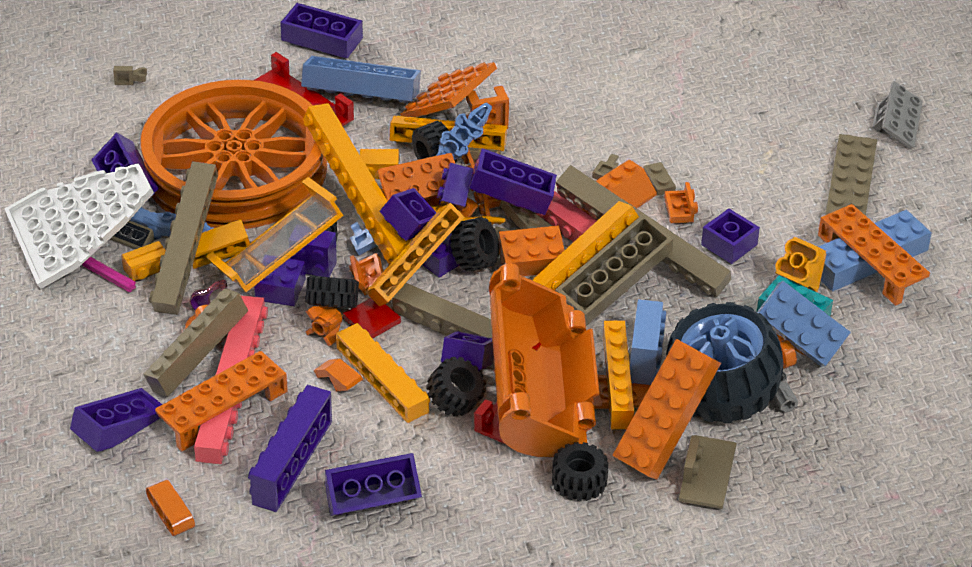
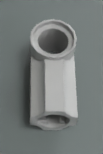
M783 371L780 386L774 400L779 409L786 413L791 412L798 406V400L787 383V374Z

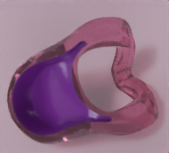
M220 280L206 290L194 291L190 297V305L193 310L196 311L202 305H209L211 303V293L221 288V291L224 288L227 289V281Z

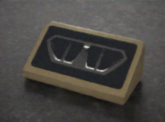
M129 220L110 240L133 249H138L154 242V232L148 227Z

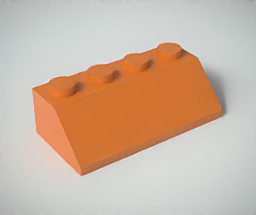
M630 159L596 180L597 183L635 208L640 207L657 195L644 168ZM584 208L581 209V210H583L584 212H586L588 215H590L587 210H585Z

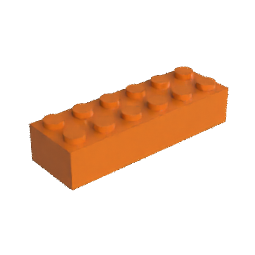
M676 339L612 456L643 474L658 480L721 363Z

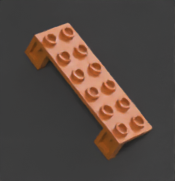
M853 204L821 217L818 236L826 243L838 239V237L841 238L885 278L882 294L895 306L902 303L906 287L930 276V272Z
M259 351L157 407L155 412L175 431L176 446L182 452L195 444L199 425L265 389V397L269 401L288 392L287 374L266 354Z

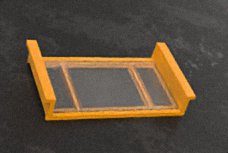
M307 177L302 183L310 193V197L227 262L222 261L213 252L207 255L206 258L247 292L344 216L334 202L337 200L335 195Z

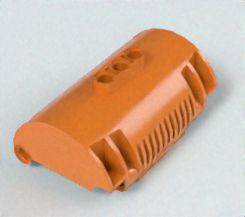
M504 264L493 273L489 282L500 437L507 446L519 453L536 457H554L555 453H558V449L561 447L565 448L566 444L573 445L574 442H579V444L587 443L586 431L596 425L593 398L599 395L593 329L590 328L586 331L585 313L574 310V307L568 305L565 295L519 275V267L516 264ZM540 342L541 347L537 351L532 349L533 346Z

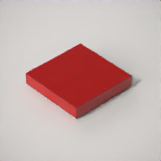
M371 298L343 313V319L352 326L358 323L363 329L368 331L372 339L401 323V317L386 304L379 307Z

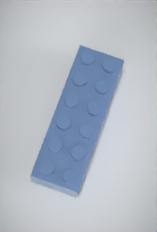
M311 56L303 64L301 86L307 87L308 90L325 89V92L328 93L339 91L345 95L361 94L365 98L376 96L380 97L381 100L398 99L399 102L409 103L419 93L421 70Z
M907 209L874 223L912 257L929 249L932 232ZM841 238L819 246L826 251L821 281L832 292L877 273L871 265Z

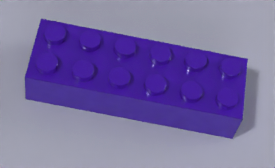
M307 384L303 392H299L296 403L293 407L289 408L287 417L284 421L280 422L275 436H271L268 447L260 453L255 467H251L248 479L251 485L249 494L252 498V505L273 512L278 511L332 423L331 391Z

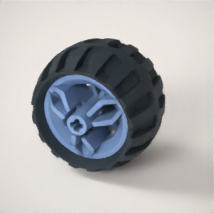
M735 302L707 304L706 307L692 310L684 319L682 318L677 323L667 345L666 357L675 340L678 339L721 363L696 408L694 416L698 415L709 422L732 423V421L749 419L752 415L762 412L767 407L769 401L775 397L780 386L783 373V353L777 334L761 313H756L752 307L737 305Z

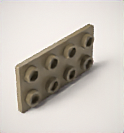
M698 435L691 436L679 494L680 502L723 509L737 445L736 442Z

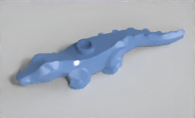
M488 103L482 104L469 114L468 119L465 113L459 114L453 129L442 133L436 156L452 153L455 160L466 155L471 141L482 136V127L487 122L492 106Z
M141 207L130 221L152 229L154 239H160L162 236L170 237L171 222L175 220L176 214L171 212H149ZM205 222L202 233L213 229V227H210Z

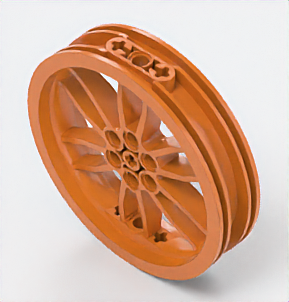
M254 80L215 81L186 89L172 96L154 110L147 119L141 134V152L144 165L159 188L151 197L163 210L175 213L176 205L181 201V188L185 186L186 182L175 177L166 169H190L192 161L214 164L217 168L218 179L205 220L207 225L217 228L241 219L244 228L249 229L279 221L291 212L293 208L311 196L302 183L303 180L309 177L320 186H323L326 179L327 160L303 121L308 106L313 105L299 94L287 88ZM230 118H246L238 130H231L225 120ZM260 120L268 121L265 124L258 127L257 129L253 130ZM214 121L220 130L215 131L204 123ZM280 126L300 136L271 138ZM191 128H193L201 138L175 139L177 136ZM269 167L298 168L285 177L278 179ZM232 176H238L245 188L241 190H223ZM250 176H256L265 182L266 185L257 187Z

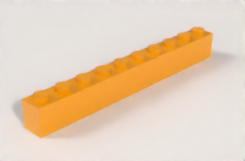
M329 103L308 106L303 118L305 126L309 129L321 153L325 156L330 168L334 171L339 183L365 223V227L369 230L375 244L381 250L384 259L390 265L411 242V239L405 241L404 238H401L396 229L379 212L387 203V199Z

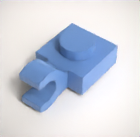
M358 222L350 225L355 234L350 239L359 256L377 246L367 228L362 230Z

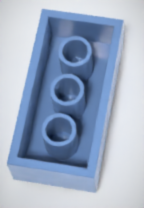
M784 281L778 283L757 311V313H761L768 320L778 335L790 341L795 348L820 367L828 364L851 333Z
M638 299L630 360L631 383L651 385L660 369L666 311L662 310L663 302Z

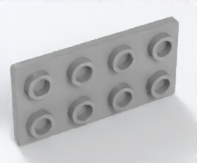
M895 81L892 82L889 95L877 104L872 128L877 132L883 129L905 146L912 149L915 145L922 100L906 90L903 85H899Z

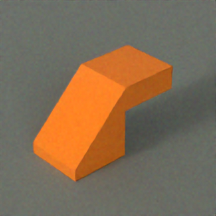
M330 359L313 370L317 378L329 377L336 391H347L363 380L360 374L341 359Z

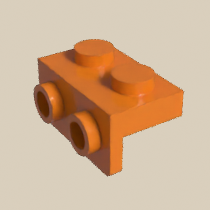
M685 182L684 190L665 191L664 198L670 223L694 222V215L698 213V204L694 202L695 192L694 189H691L690 183Z
M377 253L359 262L354 255L350 256V271L354 276L353 279L359 282V289L365 296L367 295L365 291L383 273L381 260Z

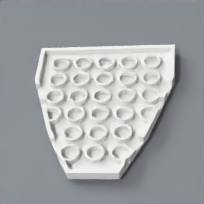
M134 164L128 167L115 168V172L106 173L102 170L74 178L73 183L64 185L61 182L57 184V188L48 191L46 188H41L5 208V211L36 283L42 289L82 265L126 225L154 192L140 165Z

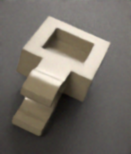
M114 66L115 85H134V81L145 82L147 68L140 67L133 70V66Z
M611 154L606 162L600 161L592 172V178L598 180L618 167L619 163L616 161L619 156Z

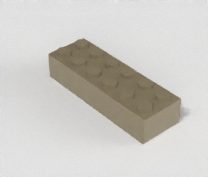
M643 214L556 289V292L565 295L566 303L574 307V310L585 313L587 326L673 251V238L648 216Z

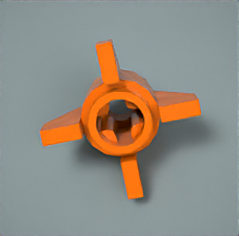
M313 306L309 308L306 313L313 322L312 327L306 331V334L309 335L315 332L320 336L325 335L323 337L328 346H331L336 342V333L339 332L342 323L340 311L334 307Z

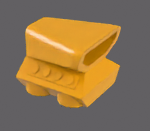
M794 236L786 242V252L783 257L777 260L775 274L818 292L826 259V251Z

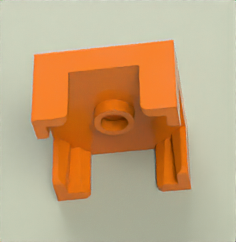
M503 85L494 87L496 97L479 99L474 90L466 96L470 113L482 104L488 103L492 106L486 124L508 126L509 98Z

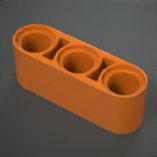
M164 480L146 488V494L151 505L172 536L195 527L191 512L169 480Z

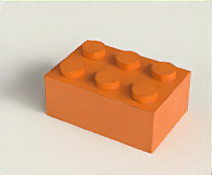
M559 226L499 232L498 241L500 244L499 255L501 264H516L519 267V275L521 276L538 275L565 251Z

